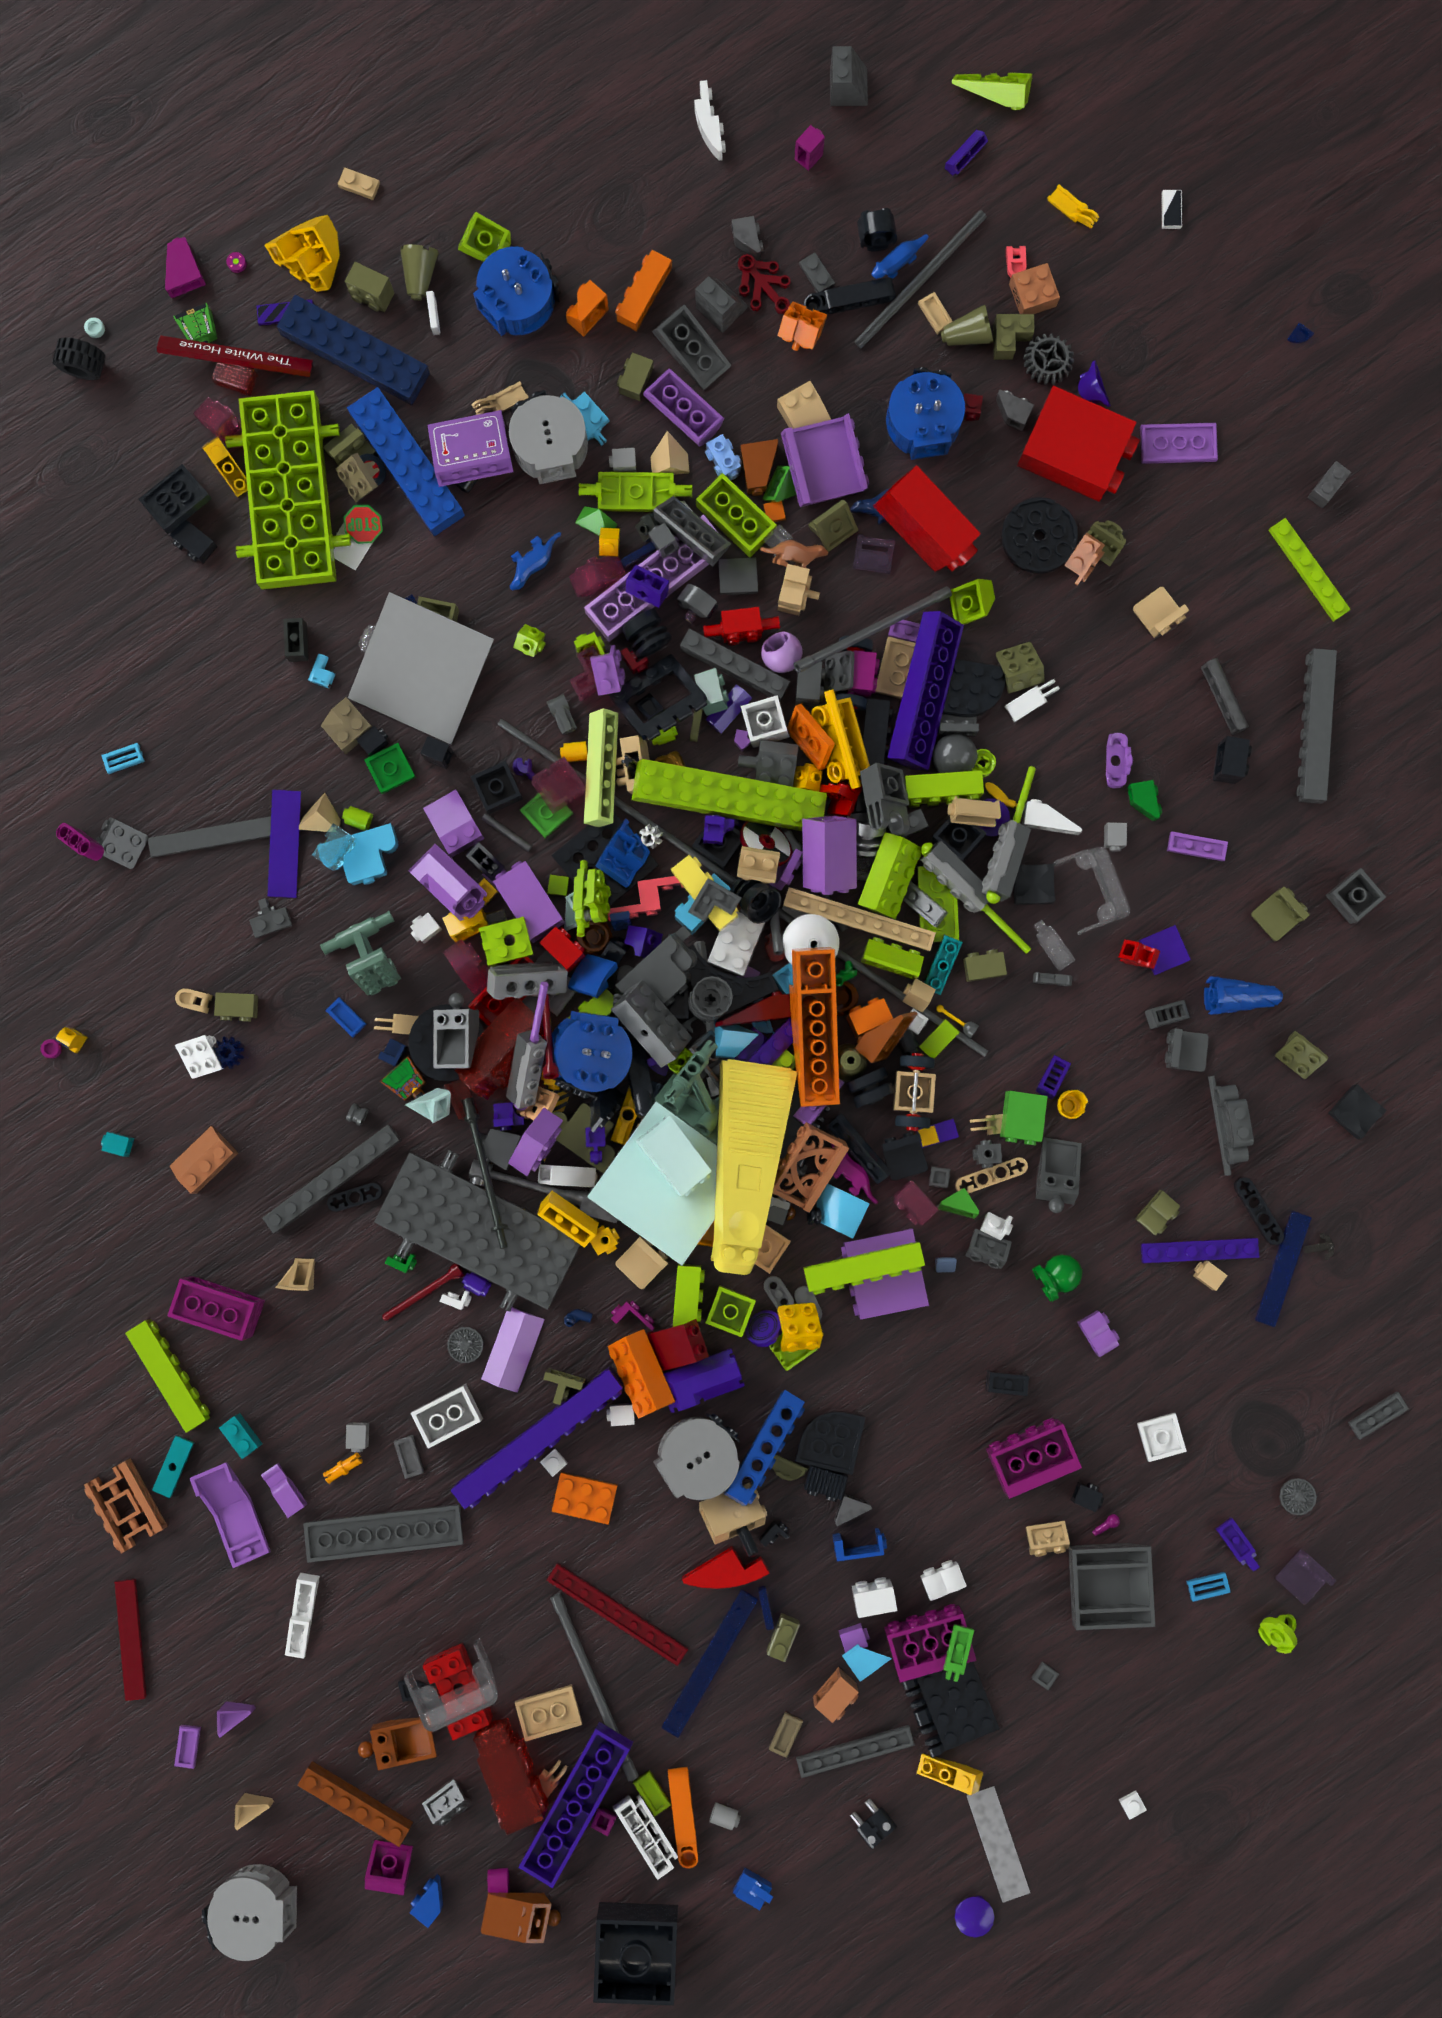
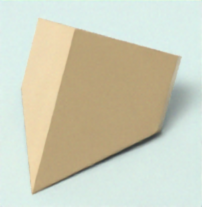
M667 431L651 455L652 473L688 474V453Z
M326 793L303 816L299 824V830L337 833L341 819Z
M295 1258L294 1264L275 1288L301 1291L314 1289V1259Z
M244 1793L235 1805V1829H240L269 1809L274 1802L273 1799Z

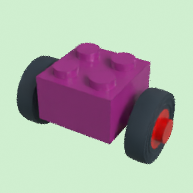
M848 636L840 637L839 641L842 640V639H844V638H846V637H848ZM868 638L842 650L844 652L850 650L855 654L853 687L848 689L847 694H837L835 696L837 700L851 697L854 712L866 709V699H870L871 694H875L878 678H874V675H877L880 659H876L877 653L872 652L873 641Z

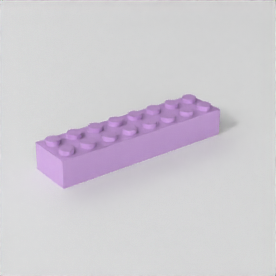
M703 514L700 518L717 531ZM676 536L675 539L679 546L678 550L665 558H662L657 550L638 565L669 580L667 597L709 565ZM629 573L584 607L587 616L608 642L622 633V627L632 618L655 607L625 592L626 578Z

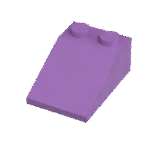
M457 790L423 808L451 858L484 839Z

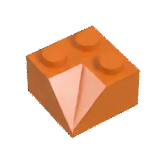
M591 280L579 287L577 293L578 302L575 305H571L566 312L567 323L583 337L609 310L607 294Z
M876 997L868 1001L869 1005L863 1008L861 1005L850 1009L846 1019L855 1038L893 1019L884 998L879 1000Z

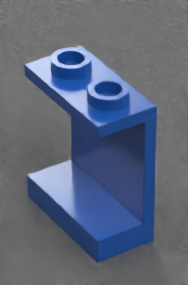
M875 1528L877 1544L843 1549L840 1533L832 1534L837 1561L884 1555V1549H887L884 1533H881L879 1528Z

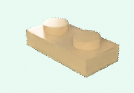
M345 167L338 182L339 188L374 200L380 185L379 180Z

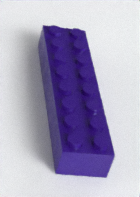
M941 611L923 612L887 756L888 759L911 770H929L964 624Z
M598 1723L518 1868L549 1887H554L630 1751L633 1741L603 1723Z

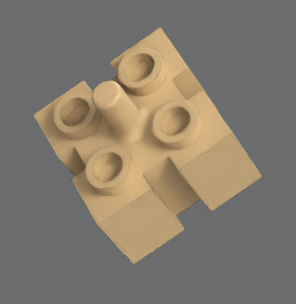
M787 564L777 611L799 616L800 611L805 610L807 597L819 599L820 592L810 590L812 576H809L810 569Z

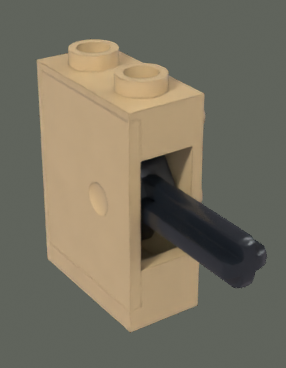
M639 735L620 738L622 757L616 758V765H624V768L616 770V774L618 777L625 776L618 778L616 783L618 786L627 785V791L631 794L633 793L637 762L641 759L650 760L647 741L642 740Z
M750 1482L744 1484L743 1487L749 1489L751 1487ZM757 1489L754 1492L757 1494L754 1501L746 1506H742L724 1495V1493L699 1502V1511L714 1544L738 1535L748 1557H754L758 1554V1549L749 1531L765 1525L767 1511L765 1506L760 1505L758 1501L759 1494Z

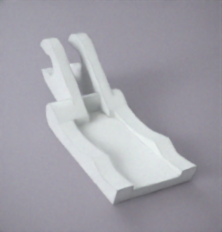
M1054 679L1041 687L1035 686L1005 705V709L1011 715L1014 723L1047 703L1048 701L1045 697L1060 689L1057 686L1045 694L1041 692L1043 689L1054 684Z

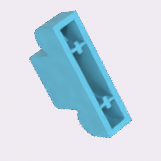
M389 823L317 845L321 861L327 868L338 870L343 865L347 881L350 884L364 883V885L375 882L374 879L387 875L382 852L387 854L395 852L398 848V840L394 826Z

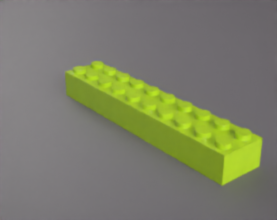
M641 759L637 762L632 793L633 801L710 815H720L721 817L802 831L803 818L824 817L827 793L646 759Z

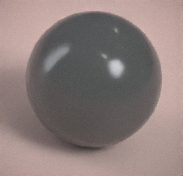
M957 733L942 737L934 746L932 753L933 765L939 773L972 771V768L976 766L978 758L977 748L973 741L967 736Z

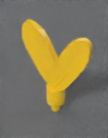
M990 782L985 784L986 790L995 799H999L1007 807H1017L1018 803L1011 799L1008 800L1005 793L995 784Z

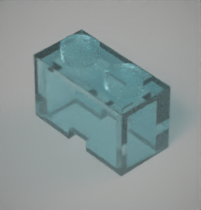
M333 823L325 835L328 839L324 844L320 843L312 856L335 871L336 868H340L345 860L343 857L347 851L350 852L354 848L356 838Z

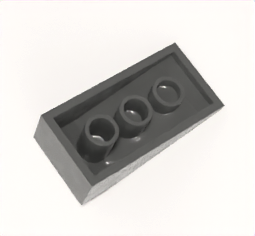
M685 304L652 331L663 347L702 390L706 389L731 367V364Z

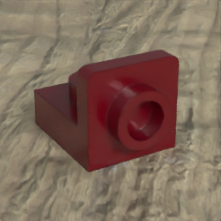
M964 393V419L967 421L979 420L983 396Z
M627 647L620 651L621 658L633 675L637 672L640 674L648 668L649 660L647 657L636 662L638 658L633 651L629 652Z

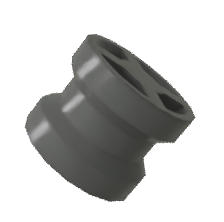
M353 1103L347 1114L346 1121L356 1122L361 1127L367 1117L368 1109L360 1108L358 1104Z

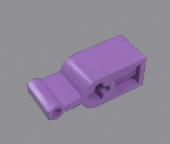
M279 1463L261 1474L287 1518L307 1505V1502L293 1481L287 1477Z

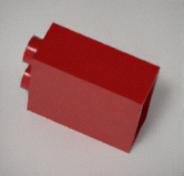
M1053 385L1017 466L1100 502L1106 490L1115 494L1120 486L1125 472L1116 469L1121 457L1131 460L1140 439L1131 435L1137 422Z
M917 465L901 477L873 505L934 572L945 566L952 572L959 565L963 566L978 551L972 542L981 533Z

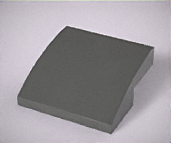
M756 557L719 559L720 595L758 593Z

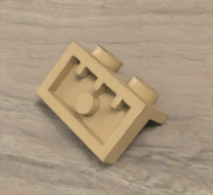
M1065 1521L1026 1527L1030 1555L1035 1554L1036 1557L1046 1555L1047 1552L1053 1551L1059 1554L1066 1552V1549L1069 1548L1070 1542Z

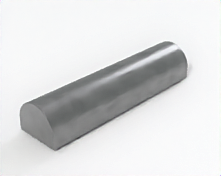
M1218 658L1206 662L1201 669L1231 734L1234 735L1247 729L1249 725Z

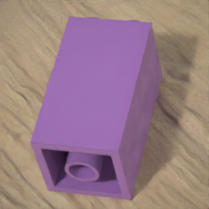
M840 816L803 818V888L811 889V892H822L823 895H832L833 891L848 893L849 889H856V819Z
M518 861L511 866L512 870L507 873L503 871L496 875V880L493 883L516 918H525L530 941L535 943L546 936L555 926L559 928L565 922L527 862L524 861L522 863Z

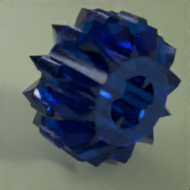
M223 1037L222 1042L217 1040L216 1044L218 1047L213 1046L212 1048L216 1051L215 1054L222 1068L225 1069L228 1066L229 1069H233L234 1064L239 1066L240 1062L237 1059H244L240 1052L245 1051L244 1048H238L241 1042H235L234 1037H231L229 1040L227 1037ZM231 1050V1053L225 1056V1052Z

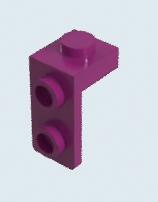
M627 1300L622 1307L618 1304L611 1312L613 1314L611 1320L615 1324L630 1310L652 1331L655 1329L653 1325L655 1321L648 1314L644 1316L640 1313L639 1310L641 1308L634 1301L630 1303Z

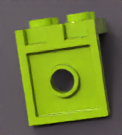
M524 917L478 928L487 958V965L490 968L494 965H500V963L534 955ZM508 935L515 937V943L511 946H507L504 942Z

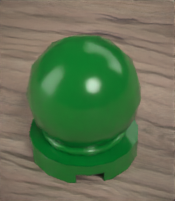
M1061 1254L1053 1256L1047 1261L1045 1268L1037 1265L1032 1269L1036 1280L1041 1279L1045 1286L1041 1288L1049 1301L1052 1302L1059 1298V1292L1067 1293L1073 1291L1080 1285L1082 1279L1081 1265L1071 1255Z

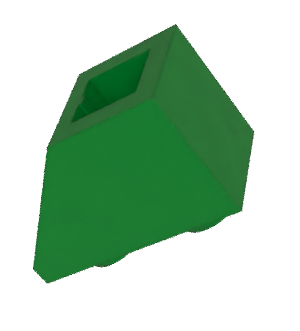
M1154 781L1130 784L1127 787L1130 806L1152 821L1159 819L1162 814V808L1160 803L1157 802L1158 787L1154 785Z

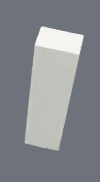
M300 1573L297 1578L293 1611L289 1622L286 1656L305 1658L320 1576Z

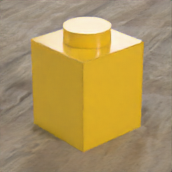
M601 528L599 556H618L620 528Z

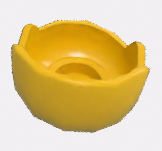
M1067 1090L1060 1095L1057 1108L1063 1117L1077 1119L1085 1113L1088 1099L1079 1090Z

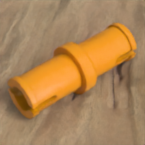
M356 1452L344 1461L340 1460L336 1466L324 1472L323 1476L328 1477L325 1479L327 1483L330 1484L340 1476L347 1475L351 1469L362 1464V1458L358 1459L361 1456Z

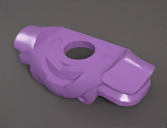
M1122 733L1109 734L1107 742L1106 779L1108 787L1121 788L1127 781V775L1130 774L1133 757L1131 747H1128L1127 736ZM1114 755L1120 758L1118 766H1114L1111 763V757Z

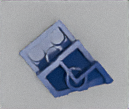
M626 818L611 838L595 865L625 888L631 884L636 872L644 865L650 853L647 846L642 843L640 836L637 833L634 834L628 825L629 821Z

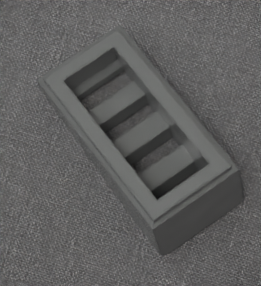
M1185 1000L1145 1011L1150 1029L1190 1018ZM1175 1006H1178V1008H1179V1011H1180V1014H1181L1180 1017L1178 1016V1013H1177V1010H1176V1007H1175ZM1169 1008L1171 1009L1173 1019L1171 1018ZM1161 1010H1163L1166 1021L1163 1019Z

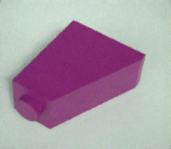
M185 237L175 238L172 242L167 243L165 289L171 299L206 285Z

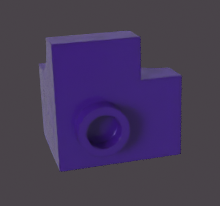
M705 815L703 843L723 845L724 835L728 831H734V820L725 819V817L720 815Z
M629 925L624 944L634 948L635 956L645 958L661 944L663 934L648 928Z
M512 1102L493 1104L494 1127H500V1131L512 1130L511 1126L526 1125L524 1117H520L516 1113Z

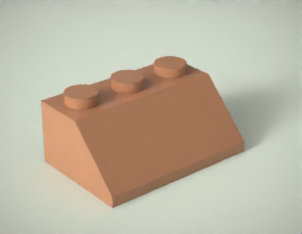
M210 1126L170 1165V1168L177 1180L191 1194H197L238 1152L213 1126Z

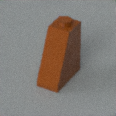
M778 439L740 445L747 495L758 496L766 492L778 450Z

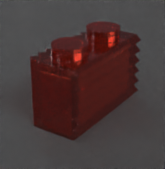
M217 362L212 380L217 386L251 396L258 375L254 368Z

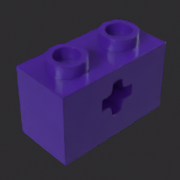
M635 564L626 578L625 592L660 608L668 595L669 580Z

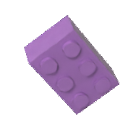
M543 1108L524 1132L508 1164L526 1176L531 1171L535 1172L540 1166L542 1159L548 1156L551 1151L550 1149L556 1142V1138L561 1133L562 1129L560 1126L563 1120Z

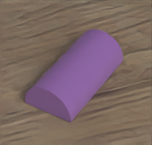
M670 368L643 393L645 398L699 447L706 444L715 435L724 421V418Z

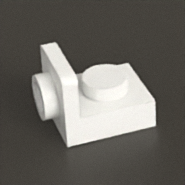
M988 1212L985 1215L980 1230L1002 1240L1005 1234L1009 1235L1013 1228L1011 1224L1013 1217L1009 1215L1005 1220Z
M465 1290L462 1299H459L460 1295L449 1291L448 1294H442L440 1302L462 1310L465 1306H469L472 1296L469 1295L470 1291Z

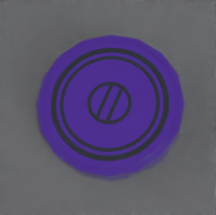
M770 1310L754 1314L749 1319L745 1329L747 1339L757 1347H767L777 1341L776 1338L782 1334L778 1314Z

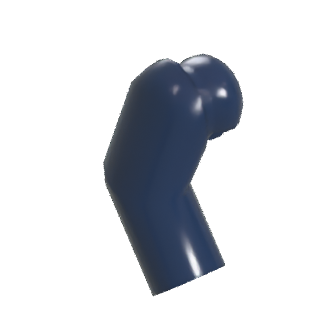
M574 1309L566 1314L564 1324L567 1327H572L580 1320L590 1323L593 1314L580 1309Z

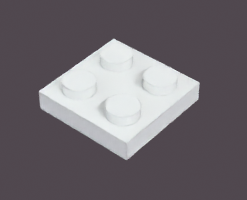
M1176 1413L1137 1423L1148 1462L1187 1452Z

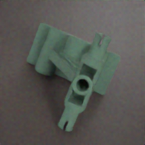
M390 911L376 918L369 917L358 924H354L348 929L337 933L335 938L320 944L325 955L339 948L345 949L353 944L356 945L360 958L346 964L349 977L367 995H375L382 988L393 986L398 983V980L402 979L391 958H387L382 948L373 951L367 939L378 933L380 928L395 922Z
M708 1040L700 1051L692 1055L678 1074L672 1075L656 1095L654 1102H658L708 1140L717 1144L719 1097H716L715 1100L710 1097L700 1077L701 1072L709 1063V1057L717 1049L716 1043H713L710 1047L712 1041Z

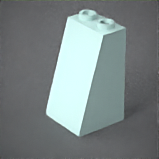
M665 1116L636 1140L637 1144L679 1196H688L695 1190L693 1186L698 1182L702 1184L710 1178L709 1173L712 1170L671 1116Z

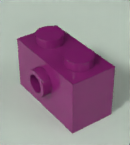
M810 125L796 140L794 160L808 171L823 155L825 136L820 129H815Z

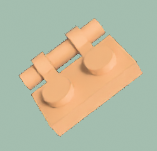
M538 1086L535 1105L529 1106L523 1111L516 1110V1112L521 1117H524V1119H532L534 1121L543 1108L552 1113L560 1095ZM534 1106L537 1107L535 1112L532 1111Z

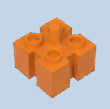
M792 301L788 310L783 315L777 336L786 342L794 340L792 349L798 351L800 346L805 349H813L822 334L827 314L814 309L811 311L806 309L807 306Z

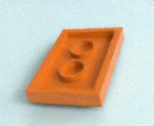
M802 704L796 705L787 727L788 733L819 771L826 768L835 743Z
M561 1472L552 1512L609 1525L618 1485Z

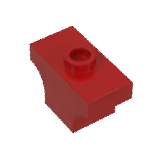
M1125 939L1119 958L1121 962L1154 969L1160 951L1140 942Z

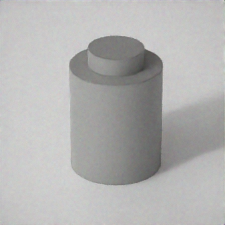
M715 1803L709 1822L733 1830L734 1827H738L741 1816L738 1815V1810Z

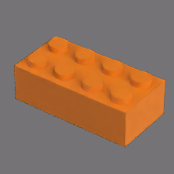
M644 1329L607 1346L609 1355L616 1365L617 1373L622 1379L625 1392L631 1400L633 1411L637 1414L638 1419L675 1402Z

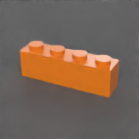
M651 250L650 254L644 257L643 267L635 273L634 283L626 289L625 299L617 305L615 310L617 322L636 332L672 269V260L654 250Z

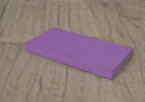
M1216 423L1147 424L1140 426L1142 464L1216 462L1218 460Z

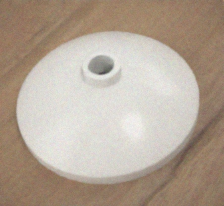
M806 914L797 917L787 926L783 934L782 944L784 955L791 965L792 949L812 948V941H816L814 948L831 947L835 949L836 957L839 950V935L834 925L828 919L816 914Z

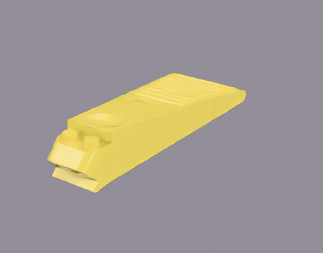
M727 1059V1061L721 1060L714 1241L711 1261H714L715 1268L720 1272L741 1275L750 1274L757 1260L759 1248L762 1246L797 1077V1071H793L791 1068Z

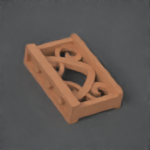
M806 1122L804 1126L799 1128L795 1141L788 1146L784 1159L782 1158L779 1161L772 1194L810 1213L849 1150L846 1141L838 1139ZM813 1135L818 1137V1147H815V1143L813 1140L811 1144H806V1141L808 1140L809 1136ZM824 1140L833 1144L834 1147H823ZM815 1155L814 1161L819 1170L818 1173H810L799 1179L797 1162ZM820 1155H821V1160H822L823 1158H826V1160L824 1161L823 1164L819 1163V1156H820ZM784 1178L788 1179V1182L784 1184L785 1186L792 1185L793 1182L795 1184L787 1190H783L779 1186ZM812 1179L813 1181L808 1185L806 1180ZM798 1189L803 1197L801 1199L792 1193Z

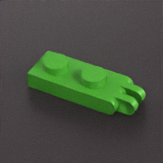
M954 1624L943 1670L947 1671L945 1679L950 1680L953 1672V1681L958 1682L959 1675H964L974 1629Z

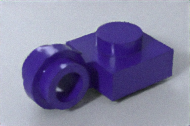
M591 1127L585 1128L586 1148L594 1147V1151H590V1162L598 1165L602 1162V1151H598V1147H606L605 1127L602 1129L598 1127L594 1133L591 1131Z

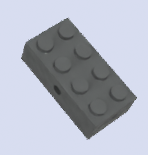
M643 980L627 989L611 1008V1011L661 1068L675 1060L692 1039L688 1031L685 1030Z

